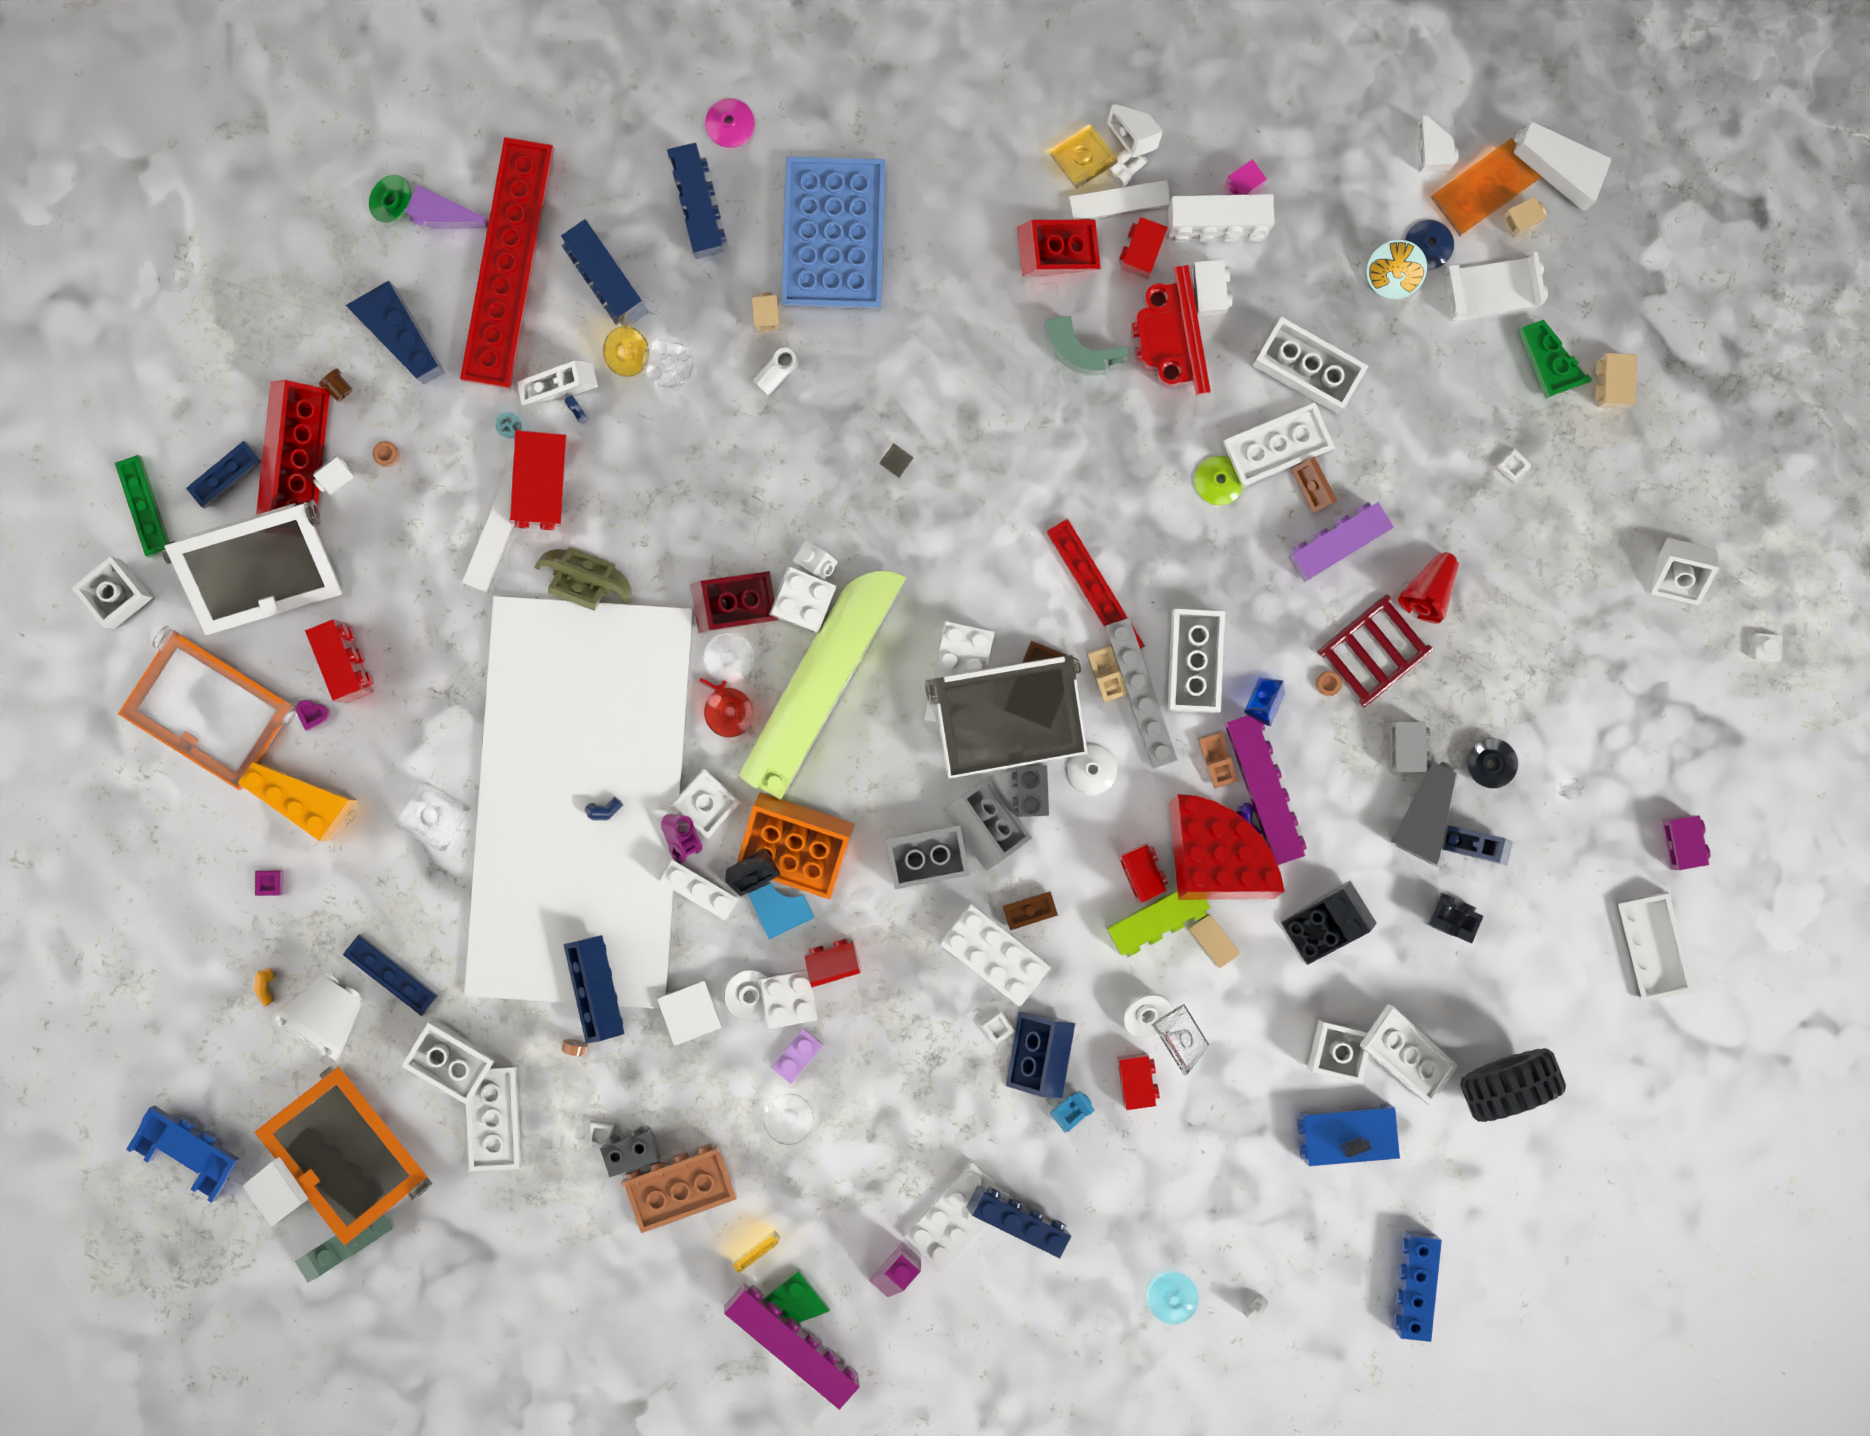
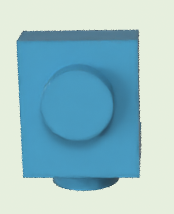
M1078 1091L1066 1097L1050 1112V1115L1063 1132L1066 1133L1084 1117L1091 1115L1095 1109L1092 1107L1089 1097Z

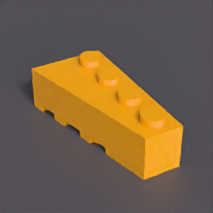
M252 762L238 781V784L318 841H328L357 801L264 763Z

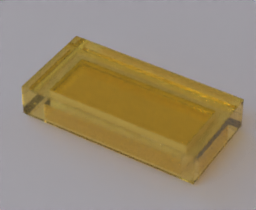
M776 1230L735 1260L733 1267L737 1273H741L779 1243L780 1236Z

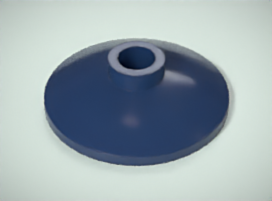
M1435 220L1420 221L1411 227L1405 237L1406 241L1414 243L1422 250L1427 261V269L1441 267L1452 256L1454 238L1451 231L1441 222ZM1429 238L1433 239L1435 246H1430L1427 240Z

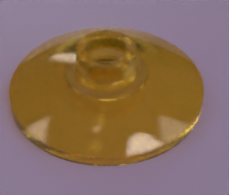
M623 326L615 328L607 335L603 344V356L611 371L619 376L631 377L639 374L646 367L649 359V347L645 337L638 330ZM620 348H623L625 351L623 357L620 354Z

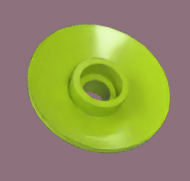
M1214 456L1208 458L1196 471L1194 480L1196 491L1207 503L1219 506L1227 505L1236 500L1243 490L1229 457ZM1218 475L1224 476L1225 482L1222 484L1218 483L1216 477Z

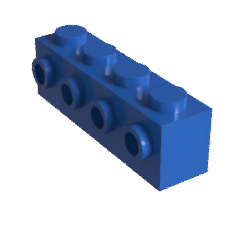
M1406 1231L1405 1238L1401 1240V1253L1404 1254L1403 1264H1399L1398 1278L1401 1279L1400 1289L1396 1290L1395 1295L1398 1313L1397 1315L1394 1314L1393 1330H1396V1334L1401 1339L1431 1342L1442 1243V1240L1434 1234Z

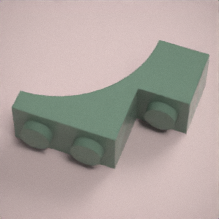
M382 1215L347 1245L344 1246L335 1235L297 1259L295 1263L307 1283L370 1245L393 1228L385 1215Z

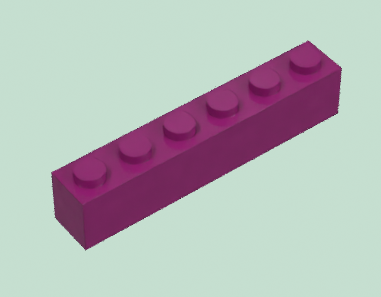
M1256 713L1224 723L1263 838L1274 854L1277 864L1281 865L1304 857V850L1307 849L1306 843L1302 835L1298 836L1295 827L1298 826V820L1294 811L1290 812L1287 803L1290 802V797L1286 788L1281 787L1279 781L1282 778L1281 771L1277 764H1273L1271 755L1274 752L1270 741H1265L1263 735L1265 725L1262 718L1257 717Z
M744 1282L724 1305V1314L839 1410L859 1389V1375L855 1369L849 1365L845 1367L840 1363L839 1357L832 1350L828 1349L826 1351L822 1348L820 1341L813 1334L809 1333L807 1335L803 1332L801 1325L794 1318L790 1317L788 1319L782 1314V1309L773 1301L770 1303L763 1298L762 1292L754 1285L750 1287Z

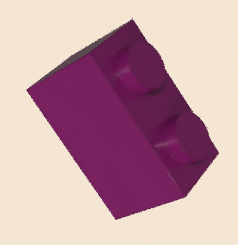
M1700 815L1662 820L1671 870H1684L1709 865L1708 859H1710L1711 854L1709 846L1705 844L1704 834L1706 827L1704 821L1700 819Z

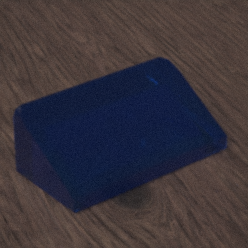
M1259 677L1244 710L1245 714L1267 726H1271L1285 695L1283 680Z

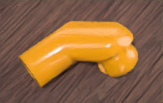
M269 968L263 971L259 970L255 974L253 990L263 1007L274 1002L267 988L268 982L274 979V974Z

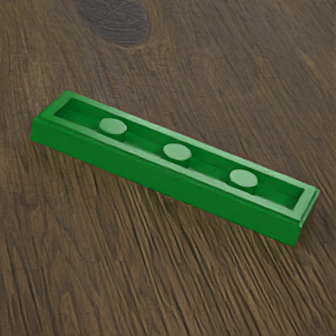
M136 455L115 462L145 557L166 552L165 545L170 544L142 457Z

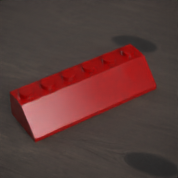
M289 380L270 382L256 515L294 503L296 505L304 504L312 525L316 527L320 489L313 482L316 479L313 475L322 466L330 398V393L327 389ZM297 520L260 530L275 534L303 536Z

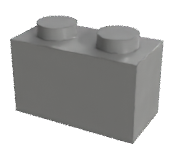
M1426 722L1391 723V773L1427 772V767H1430L1431 757L1430 753L1427 752V742L1430 741V728L1426 727Z

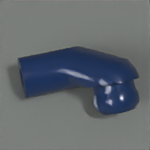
M614 797L606 806H597L594 803H589L585 807V813L593 821H607L624 804L617 797Z

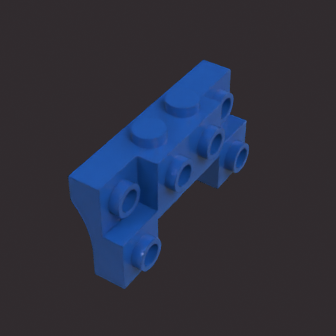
M155 1105L149 1107L126 1150L129 1152L135 1150L145 1157L143 1160L147 1163L155 1158L159 1150L195 1173H200L190 1190L193 1192L201 1191L209 1196L207 1201L211 1203L216 1201L229 1181V1176L240 1158L221 1147L222 1143L216 1140L217 1137L213 1133L196 1128V1124L186 1117L174 1118Z

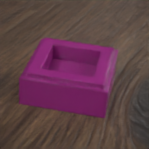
M283 870L255 871V896L283 895Z

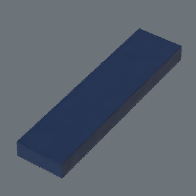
M360 934L357 935L343 953L344 957L420 1016L426 1013L439 996Z

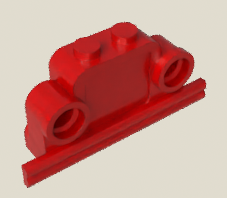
M1189 265L1177 266L1173 268L1176 283L1167 285L1157 283L1150 286L1145 294V308L1138 312L1135 322L1131 323L1132 337L1137 338L1138 347H1135L1136 361L1141 362L1143 369L1148 372L1158 371V382L1166 388L1191 384L1194 385L1196 395L1211 393Z

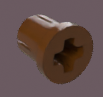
M338 368L328 373L319 382V385L322 388H326L336 401L340 402L353 389L341 376L342 372Z

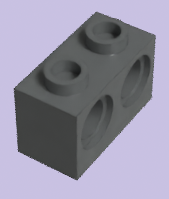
M1047 765L1017 766L1016 772H1012V787H1017V797H1013V812H1018V817L1049 816ZM1030 771L1036 775L1037 780L1033 786H1027L1023 783L1024 773ZM1029 796L1037 800L1038 805L1034 811H1027L1024 808L1023 802Z

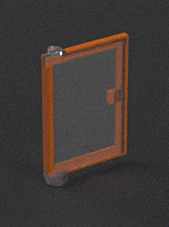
M164 626L152 642V646L159 650L118 715L234 788L242 790L243 786L238 784V781L252 762H260L283 724L289 725L293 721L296 713L292 710L295 705L179 632Z

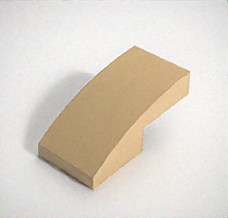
M1108 645L1087 652L1104 703L1128 695L1112 646Z

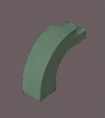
M1071 316L1046 320L1045 329L1052 351L1064 365L1078 373L1104 375L1106 364H1109V367L1121 366L1129 357L1127 346L1100 351L1084 347L1074 334Z

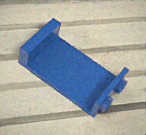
M1391 1104L1380 1105V1108L1353 1111L1318 1114L1300 1112L1301 1119H1297L1298 1134H1302L1303 1144L1299 1145L1301 1160H1304L1308 1166L1400 1159L1395 1107Z

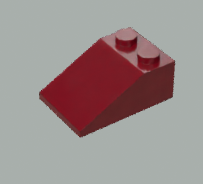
M770 571L701 580L690 584L698 634L778 620V618L769 615L775 600Z

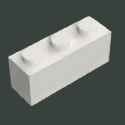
M672 859L659 879L660 883L723 920L727 919L738 900L737 897Z

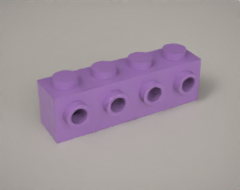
M1369 502L1356 509L1358 512L1356 516L1350 519L1346 515L1335 522L1337 527L1333 530L1328 531L1325 528L1314 535L1315 541L1308 545L1304 541L1292 548L1295 553L1289 556L1304 582L1394 528L1379 502L1372 506Z

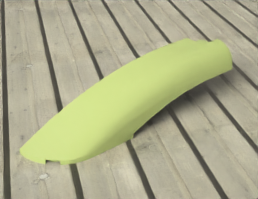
M875 571L859 576L844 588L791 678L741 769L739 775L744 781L756 789L761 788L780 800L784 797L907 577L890 571Z

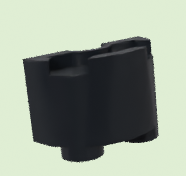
M1441 893L1436 900L1427 925L1472 944L1484 916L1475 912L1476 907L1464 902L1459 906L1454 903V897Z

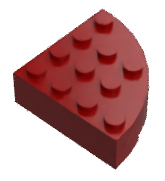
M1177 794L1169 802L1178 900L1276 899L1285 892L1281 872L1274 854L1263 837L1243 817L1216 801L1199 796Z

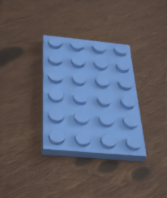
M786 156L782 306L881 309L885 159Z

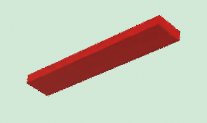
M1068 518L1047 530L1048 537L1104 629L1107 625L1127 619V615ZM1133 627L1139 648L1141 649L1145 645Z

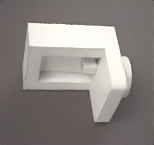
M807 540L793 559V562L823 581H826L833 573L838 563L827 552Z

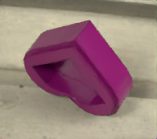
M302 700L296 706V713L305 731L325 723L330 717V710L327 706L315 704L311 700Z

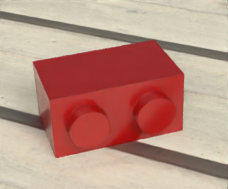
M1142 217L1139 218L1137 224L1132 223L1127 236L1132 240L1129 247H1123L1119 258L1120 261H1123L1121 269L1149 279L1168 227Z
M1147 1053L1117 1057L1126 1111L1156 1106V1099H1160L1158 1084H1153L1152 1074H1156L1154 1059H1149Z

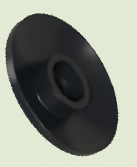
M1495 738L1485 739L1471 749L1467 760L1468 771L1477 784L1485 788H1501L1510 783L1515 777L1518 770V758L1514 749L1507 742ZM1492 759L1494 761L1493 768L1487 767V760Z

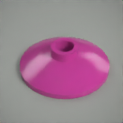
M731 98L716 102L709 109L705 119L706 131L711 140L725 148H735L743 145L751 137L755 126L754 116L750 108L742 101ZM732 117L734 120L732 123L727 124L725 119Z

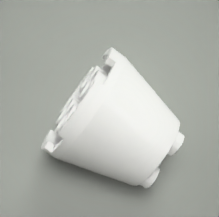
M326 972L324 976L320 975L281 1007L273 1016L272 1021L280 1027H285L286 1031L294 1038L322 1056L327 1052V1055L330 1057L329 1059L336 1062L344 1050L362 1006L360 1002L362 998L352 988L347 986L343 989L340 987L339 980Z

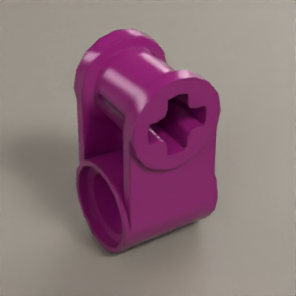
M672 813L666 814L663 817L661 830L669 846V852L677 863L682 864L688 856L702 851V843L698 838L690 817Z

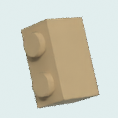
M1607 353L1599 358L1596 363V375H1599V384L1595 388V400H1598L1599 408L1628 409L1635 405L1637 354Z

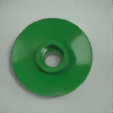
M389 175L377 182L369 197V210L376 220L382 223H390L396 221L405 213L412 195L408 181L399 175Z

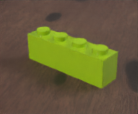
M1176 889L1106 927V930L1121 956L1126 954L1127 957H1130L1141 951L1139 946L1147 942L1149 945H1152L1163 939V933L1169 930L1171 933H1174L1184 928V922L1192 918L1196 921L1206 916V910L1211 907L1207 900H1178Z

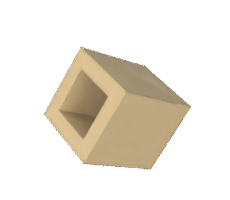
M1534 196L1509 209L1502 217L1513 238L1540 225L1546 219V210L1543 204L1538 202Z
M763 292L757 294V297H752L756 332L781 330L777 295Z

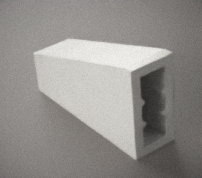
M1534 122L1529 123L1524 129L1521 128L1514 139V142L1517 143L1513 152L1580 209L1586 211L1596 202L1612 158Z

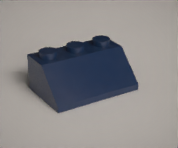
M1019 1012L1006 1086L1040 1097L1063 1098L1076 1023L1053 1017Z

